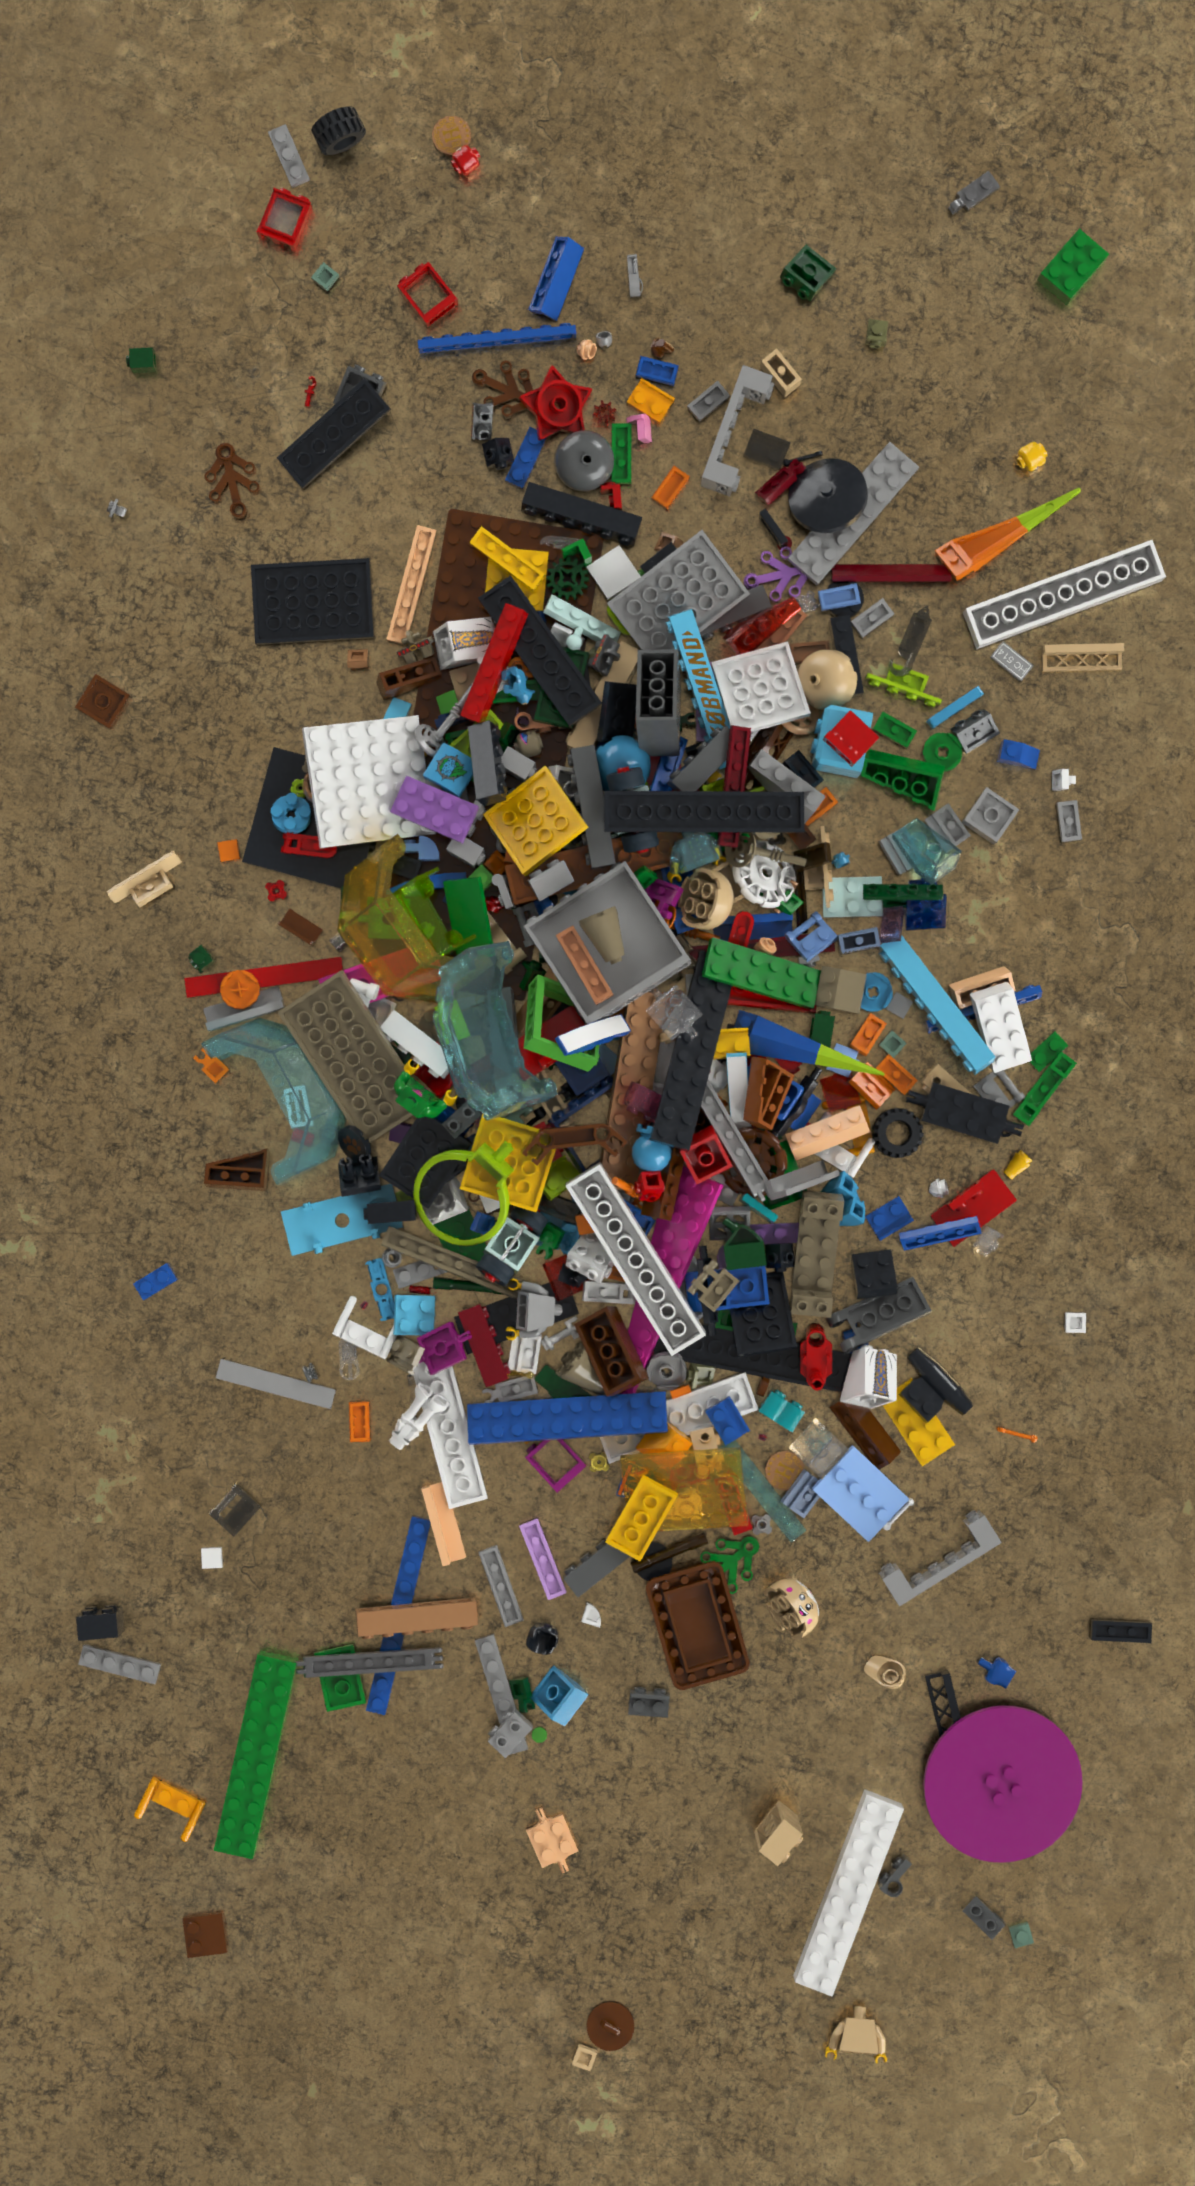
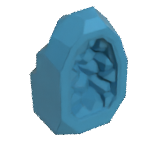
M565 1220L561 1226L565 1234L559 1247L563 1254L568 1255V1252L581 1235H579L576 1222Z

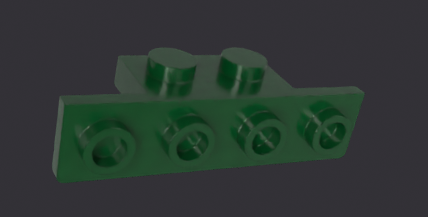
M863 884V899L883 900V908H922L923 900H943V885Z

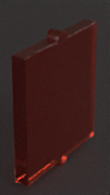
M852 1072L849 1078L834 1073L833 1076L820 1079L829 1112L840 1109L847 1110L848 1107L861 1104L858 1091L849 1083L853 1077Z

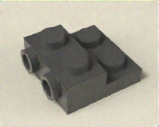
M357 364L354 367L348 366L333 403L336 404L364 378L369 381L380 396H382L387 382L382 381L384 377L373 372L371 376L365 373L366 369Z

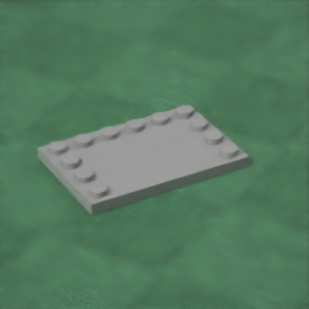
M701 530L615 596L607 605L641 650L674 649L672 641L675 640L673 633L669 634L666 622L669 621L668 616L692 609L699 632H702L750 593L704 531Z

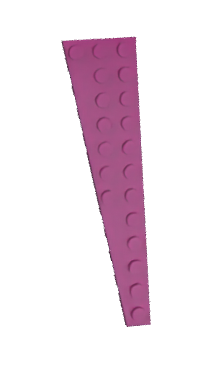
M684 1165L672 1220L657 1218L651 1240L652 1246L679 1289L724 1186L710 1178L696 1184L688 1167ZM636 1300L628 1333L646 1369L659 1335ZM639 1384L621 1394L636 1393Z

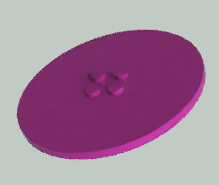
M993 1706L964 1716L944 1732L929 1755L924 1773L923 1789L928 1813L939 1833L949 1844L970 1857L982 1861L1004 1863L1034 1856L1051 1846L1061 1837L1071 1824L1079 1807L1083 1781L1078 1755L1068 1737L1054 1722L1042 1714L1023 1707Z

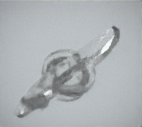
M546 536L540 541V544L543 545L545 543L547 546L553 544V548L562 549L565 545L568 546L579 541V539Z

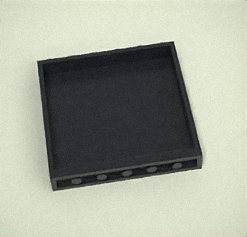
M273 747L242 862L341 890L342 886L360 887L361 891H363L366 880L363 879L365 871L369 872L371 860L368 859L370 852L374 853L376 842L337 846V852L331 858L281 853V846L284 845L283 833L272 822L271 808L280 797L292 793L291 787L294 780L304 779L307 773L302 770V766L305 765L306 759L305 755ZM304 797L310 806L311 820L305 830L296 834L318 836L313 803ZM295 811L287 812V817H295ZM292 840L291 847L297 848V840Z

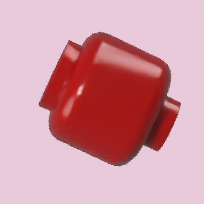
M463 145L452 154L450 163L458 175L467 176L479 167L478 159L481 156L475 147L471 149L468 145Z

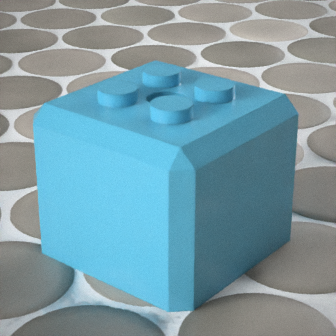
M836 705L826 707L821 718L816 722L814 734H817V739L814 738L810 753H813L812 766L815 770L858 778L863 769L865 754L851 767L823 741V738L849 711L857 715L871 729L873 713Z

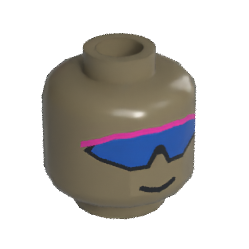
M534 730L518 734L516 736L517 742L513 743L515 750L527 758L539 755L541 749L544 748L540 734Z

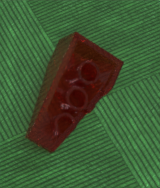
M791 597L737 624L722 639L735 655L754 651L794 616L801 607L796 599Z

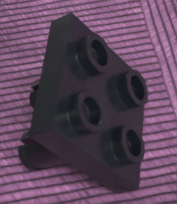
M363 1154L359 1157L360 1163L353 1162L348 1157H346L347 1162H345L344 1158L340 1159L338 1168L342 1197L381 1190L377 1156L371 1157L370 1154H366L367 1160H365Z

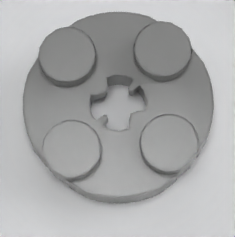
M660 1352L651 1356L647 1365V1375L649 1377L648 1380L657 1385V1388L673 1390L679 1387V1384L686 1379L687 1367L680 1354L676 1353L671 1356L669 1352ZM664 1368H669L672 1370V1372L670 1371L669 1374H665V1371L661 1370Z

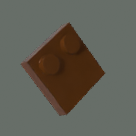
M95 674L75 708L110 729L130 695Z
M223 1911L183 1916L187 1958L228 1952Z

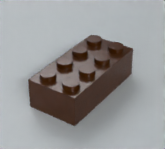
M606 1306L574 1324L606 1396L621 1394L649 1379L616 1306Z

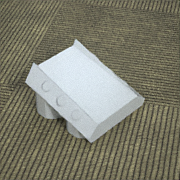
M456 1177L448 1183L446 1182L429 1209L422 1205L427 1218L433 1225L469 1209L464 1193L460 1189L461 1183Z

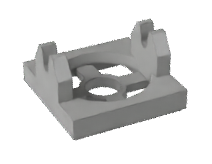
M750 1206L714 1207L709 1219L710 1240H726L731 1234L729 1232L730 1229L725 1227L722 1222H715L721 1215H727L734 1223H743L750 1227ZM733 1215H740L744 1221H736L733 1219Z

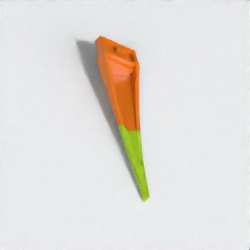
M1076 488L1048 503L996 525L952 539L936 549L935 554L958 581L970 572H976L1079 494L1081 489Z

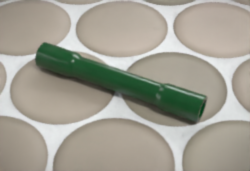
M434 1277L433 1289L464 1290L504 1295L471 1281Z

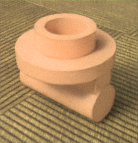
M765 937L761 938L753 947L754 950L773 955L777 950L775 942Z

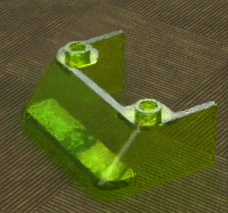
M438 867L413 878L387 898V905L417 960L423 966H428L477 938L474 934L463 939L462 935L456 930L448 932L429 897L434 893V884L429 877L439 871Z

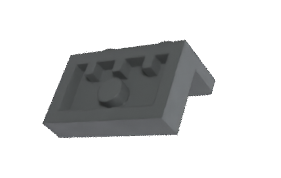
M985 709L973 712L971 717L958 721L950 729L960 741L962 750L966 754L1000 734L992 715Z
M634 1687V1690L630 1689L628 1715L668 1718L670 1692H666V1689L655 1688L654 1691H646L644 1687Z

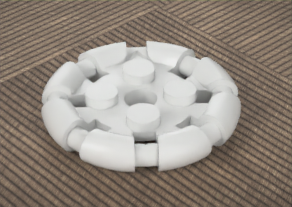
M756 840V847L783 851L775 844H769L768 841ZM754 855L752 861L747 866L741 868L732 866L735 884L738 883L741 888L740 892L747 900L753 904L758 903L763 908H775L780 906L781 901L786 903L794 892L793 885L789 883L791 880L796 882L793 865L782 861L783 869H780L778 865L779 860L775 862V859L771 861L770 858ZM735 858V860L739 863L744 862V860H739ZM762 869L766 870L768 877L763 875ZM790 889L791 892L786 897L785 892Z

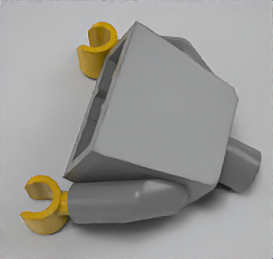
M511 1278L510 1280L516 1281L517 1285L515 1288H508L510 1290H517L519 1288L521 1291H518L516 1329L514 1327H507L506 1331H513L514 1335L506 1336V1338L512 1341L517 1336H520V1338L538 1337L547 1327L553 1326L554 1316L562 1314L561 1304H555V1298L549 1296L548 1291L539 1284L525 1281L520 1283L517 1279Z

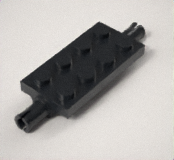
M932 1082L929 1094L926 1095L908 1090L907 1095L915 1098L906 1097L905 1102L922 1106L924 1110L921 1121L996 1144L999 1143L1003 1131L1019 1137L1022 1134V1131L1015 1130L1014 1128L1023 1130L1024 1124L1015 1123L1006 1118L1009 1105Z

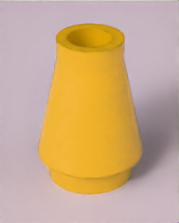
M1020 1150L1014 1154L1003 1172L1010 1179H1013L1031 1166L1032 1159Z

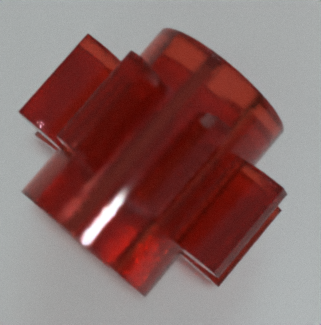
M601 400L599 407L594 405V410L597 413L592 414V417L598 418V425L605 423L608 426L610 420L615 422V417L612 414H615L617 409L611 408L612 402L605 404ZM608 411V415L601 416V412Z

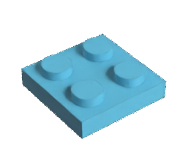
M395 1295L393 1335L422 1336L434 1330L435 1296Z

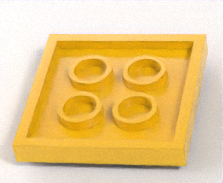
M513 549L545 573V577L534 591L512 576L535 610L544 611L549 552ZM489 558L485 593L511 575Z

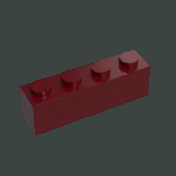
M479 1303L459 1311L458 1315L464 1331H470V1335H472V1338L468 1339L485 1386L489 1387L509 1379L508 1374L511 1371L508 1363H503L501 1355H504L501 1344H496L494 1339L497 1336L493 1325L489 1326L487 1318L490 1315L487 1307H482V1304Z

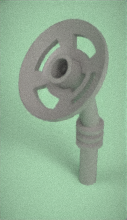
M472 685L469 686L460 701L454 704L453 710L449 711L450 715L438 730L426 724H421L415 729L417 743L431 757L434 758L442 743L446 744L442 736L453 722L460 718L459 714L462 712Z

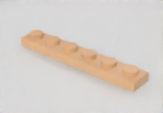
M420 525L416 527L387 641L403 645L401 639L406 638V631L411 629L437 533L435 529Z

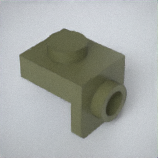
M691 1363L690 1370H687L686 1381L691 1389H696V1385L712 1384L715 1367Z

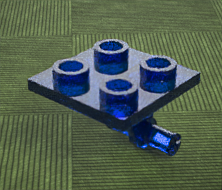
M922 877L920 880H909V884L937 885V878L925 879V877ZM943 894V900H906V930L946 928L947 895Z

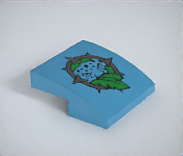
M442 743L424 772L423 777L441 786L444 791L460 798L473 777L472 759L461 751Z

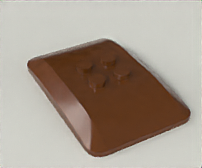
M710 1561L658 1576L647 1582L646 1593L674 1687L679 1690H686L735 1676L749 1669L748 1654L724 1570L720 1563Z

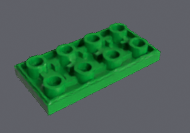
M481 877L443 881L457 959L495 955Z

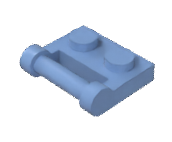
M817 911L812 913L811 917L796 929L784 934L787 941L806 962L838 940V935L827 925ZM816 923V925L818 926L817 929H815L801 941H798L796 939L799 935H801L803 932H805L807 929H809Z

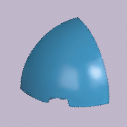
M845 1171L840 1172V1176L831 1179L821 1192L843 1195V1218L839 1226L861 1225L865 1221L864 1201H860L857 1194L859 1187Z

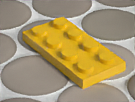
M910 1378L897 1386V1401L882 1406L920 1465L924 1466L953 1447L955 1443L936 1415L928 1423H925L900 1397L899 1393L913 1380Z
M642 1475L606 1538L605 1543L641 1561L678 1497V1493Z

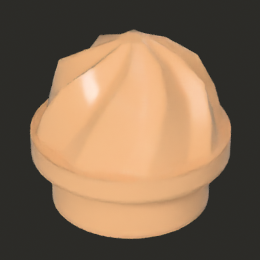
M589 339L579 342L576 348L577 354L584 360L592 359L597 350L596 344Z

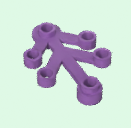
M787 546L780 550V557L784 560H787L792 554V550ZM783 550H788V551H789V555H788V556H784V555L782 554V551H783ZM764 551L760 557L761 562L769 564L779 571L759 576L750 573L745 576L743 581L745 588L751 590L758 587L759 584L781 579L777 587L769 595L772 602H778L792 576L800 575L796 584L789 588V595L792 598H797L800 595L801 588L808 577L796 567L790 568L775 559L771 552ZM768 554L770 560L765 561L763 555ZM754 578L755 583L749 584L748 579ZM793 588H796L798 590V594H792L791 590ZM778 593L779 598L773 599L772 594Z

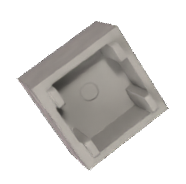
M986 787L963 819L962 824L994 845L1003 835L1019 809Z

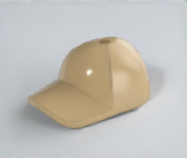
M872 1656L864 1667L866 1675L887 1689L901 1687L906 1678L904 1665L886 1657Z

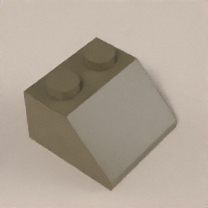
M822 966L815 1005L822 1008L860 1014L867 975Z

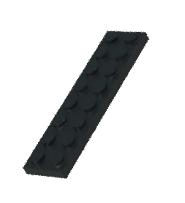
M511 575L478 597L480 603L496 625L505 603L523 609L528 613L514 650L569 727L602 705L598 696Z

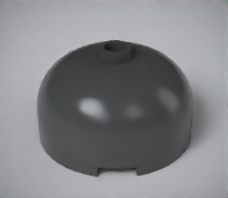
M589 430L573 432L559 443L555 451V471L561 481L573 490L585 492L597 489L612 474L614 468L613 450L608 441L596 432ZM584 456H588L590 459L589 463L584 462Z

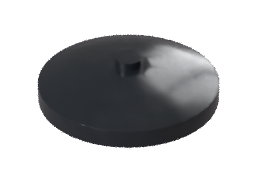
M822 459L807 465L805 471L797 474L796 477L798 479L790 485L788 500L794 518L806 529L818 533H832L849 527L862 515L868 501V488L863 474L856 466L841 459Z

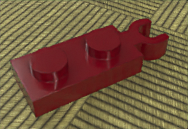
M797 458L794 459L788 468L785 466L781 468L755 494L760 500L769 505L798 479L796 475L805 471V465L802 462L799 463Z

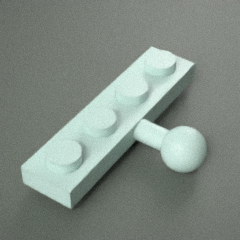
M553 594L548 599L543 613L575 630L566 640L567 647L571 650H578L582 646V634L596 642L601 640L605 634H608L613 641L617 642L621 634L620 631Z

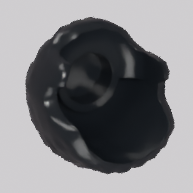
M544 1622L534 1624L529 1630L526 1639L527 1648L538 1654H551L559 1641L557 1629L555 1626Z

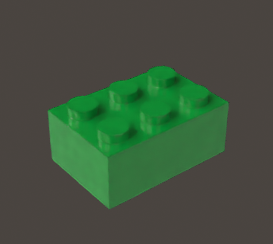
M1079 228L1040 273L1037 281L1067 306L1106 261L1109 253Z

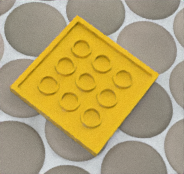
M547 766L541 768L506 796V801L495 804L483 814L524 876H527L589 828Z
M483 1112L471 1151H477L484 1143L496 1151L504 1141L510 1142L514 1150L504 1159L514 1169L506 1179L510 1205L537 1213L556 1149H551L539 1165H535L531 1160L533 1158L536 1159L542 1150L541 1147L535 1144L527 1152V1157L520 1153V1151L540 1129ZM548 1134L540 1136V1143L542 1145H546L550 1141ZM475 1159L471 1162L468 1161L460 1189L499 1201L497 1190L500 1188L496 1187L498 1181Z

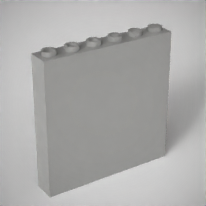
M626 861L614 864L610 868L611 870L605 874H598L593 879V882L588 885H581L577 888L576 893L571 896L570 894L560 899L559 904L554 907L553 905L543 910V914L538 917H531L526 921V925H524L531 940L586 1024L608 1018L691 964V959ZM615 906L618 912L625 955L621 956L622 961L611 965L610 961H604L580 927L578 921ZM572 925L613 993V996L598 1005L594 1003L556 937L557 934Z

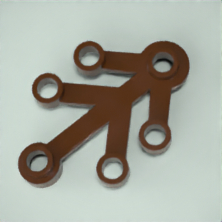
M507 360L501 362L500 370L505 375L508 385L488 377L487 373L482 369L475 370L472 374V381L477 387L487 385L504 393L496 397L487 396L484 399V404L488 400H492L493 408L515 398L519 400V397L525 394L518 390L512 374V365ZM507 364L510 366V368L508 370H504L502 368L503 365ZM521 369L518 372V379L523 382L525 391L528 393L533 390L530 382V373L527 369ZM521 373H527L528 375L526 378L520 377ZM478 374H482L484 377L483 379L478 380L476 376ZM521 402L513 406L506 404L502 407L501 412L505 418H510L515 413L526 409L530 410ZM506 408H509L511 410V413L505 414L504 410Z
M222 443L216 448V461L204 475L208 483H215L217 481L216 474L224 464L225 473L214 490L210 491L209 498L212 502L218 503L222 498L221 493L228 484L233 502L230 506V512L233 517L241 519L246 515L247 509L240 501L236 481L247 487L252 494H257L260 491V486L258 482L251 481L233 470L232 462L242 467L248 475L254 474L256 468L252 462H247L237 456L231 444ZM225 450L229 451V455L226 457L222 456ZM248 465L253 466L251 471L246 470ZM209 474L214 475L213 480L207 479ZM256 484L257 489L251 490V485ZM214 493L219 494L217 499H212ZM237 508H242L241 514L235 513Z

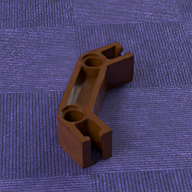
M604 1123L545 1128L538 1130L520 1153L527 1157V1152L537 1144L542 1150L536 1159L533 1158L531 1162L538 1166L551 1149L598 1144L610 1155L616 1157L619 1154L618 1150H612L606 1142L613 1136L620 1141V1146L624 1147L628 1141ZM599 1128H604L606 1131V1135L602 1139H599L596 1135ZM542 1134L549 1135L550 1141L546 1145L540 1143V1136Z

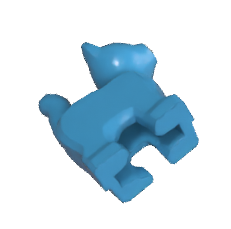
M515 666L502 671V680H508V685L505 684L503 686L504 693H510L515 696L516 700L523 705L528 704L535 691L526 688L528 677L525 676V673Z

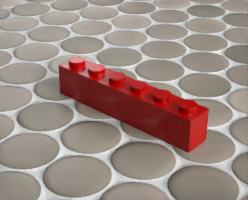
M505 603L460 714L463 718L477 724L485 722L502 681L501 673L507 669L528 617V613L525 610Z

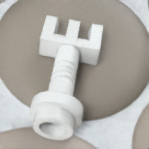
M577 1316L564 1322L567 1328L562 1330V1332L560 1331V1333L550 1338L547 1335L543 1337L541 1343L546 1351L549 1349L550 1351L553 1350L554 1344L569 1335L574 1340L579 1337L575 1326L572 1325V1322L578 1319Z

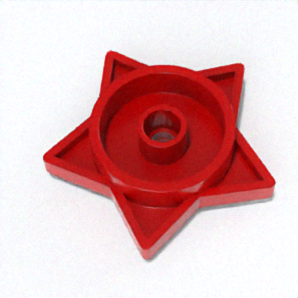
M551 366L539 388L519 397V400L536 418L538 440L541 441L558 431L571 434L576 431L585 430L582 408L592 392V388L573 385L567 382L558 370ZM554 403L559 405V409L555 407Z

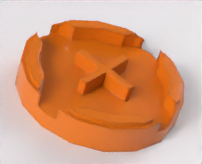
M245 970L229 972L220 984V993L223 1001L234 1009L251 1007L257 1002L260 995V985L257 978Z

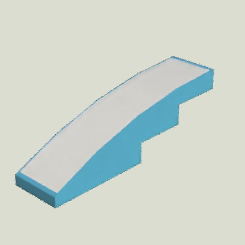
M726 1053L730 1117L737 1129L752 1126L743 1120L749 1081L747 1053Z

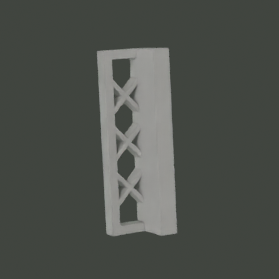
M821 1160L767 1180L765 1185L772 1201L838 1177L840 1172L836 1170L828 1173L824 1161Z

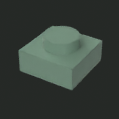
M323 262L311 279L325 291H328L339 278V274Z
M891 1030L878 1046L894 1058L907 1043Z
M1028 1922L1008 1927L1014 1948L1034 1943Z

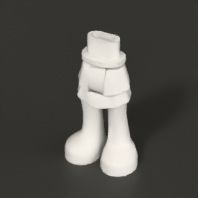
M419 1382L416 1385L413 1403L401 1415V1418L397 1420L395 1430L392 1431V1437L389 1439V1442L399 1450H402L405 1445H409L410 1441L419 1436V1433L423 1431L424 1425L433 1414L444 1411L449 1405L444 1397L436 1394L431 1398L417 1419L415 1417L416 1413L433 1394L432 1389L425 1383Z

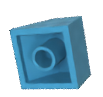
M553 1665L533 1691L530 1698L551 1720L566 1726L589 1694L577 1682Z

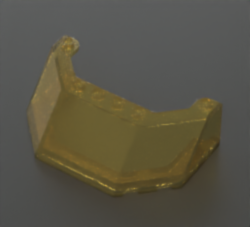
M397 834L345 875L337 932L374 982L380 986L379 988L384 995L441 1004L494 963L485 952L481 951L474 953L467 959L443 956L436 953L390 891L393 865L397 863V859L406 850L404 841Z

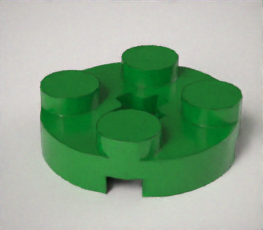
M935 733L924 744L922 750L924 762L945 766L944 772L951 771L961 761L962 745L953 734ZM938 748H946L947 757H939Z

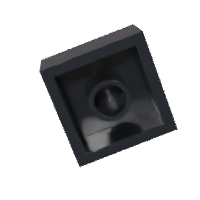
M891 1249L852 1254L851 1266L857 1299L897 1294L898 1286Z
M117 1604L105 1605L103 1609H97V1606L85 1607V1610H82L76 1616L78 1641L117 1638L125 1631L123 1607H117Z

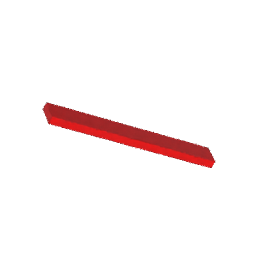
M342 957L247 969L245 971L252 973L257 978L260 988L316 981L343 970ZM229 972L184 978L187 998L221 994L220 984Z

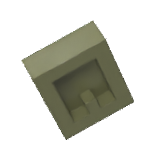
M868 320L866 345H870L869 347L879 349L881 346L885 347L888 321Z

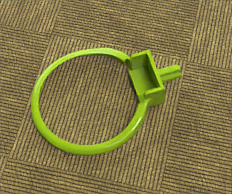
M504 1141L496 1151L486 1143L475 1152L449 1150L433 1156L422 1166L414 1183L415 1207L424 1225L434 1235L455 1245L471 1246L483 1243L499 1232L509 1212L510 1203L506 1179L514 1169L504 1159L514 1150L512 1144ZM467 1158L471 1162L475 1159L498 1181L496 1187L500 1188L497 1190L500 1212L497 1222L486 1234L475 1239L459 1240V1238L444 1234L429 1221L420 1203V1185L426 1172L438 1162L444 1160L466 1162Z

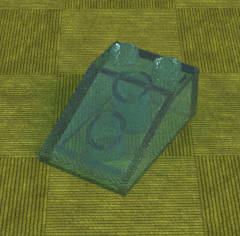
M918 818L892 834V839L915 872L931 885L957 867L962 851Z

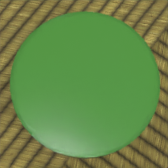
M536 1727L532 1731V1739L535 1742L542 1743L546 1740L547 1732L544 1728Z

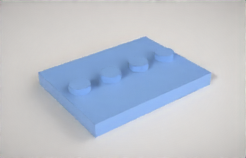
M853 1445L812 1487L814 1492L868 1542L909 1500L897 1486Z

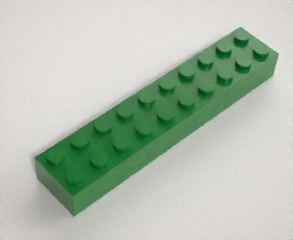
M261 1650L257 1654L214 1851L253 1859L255 1856L297 1669L295 1661H299L297 1658Z

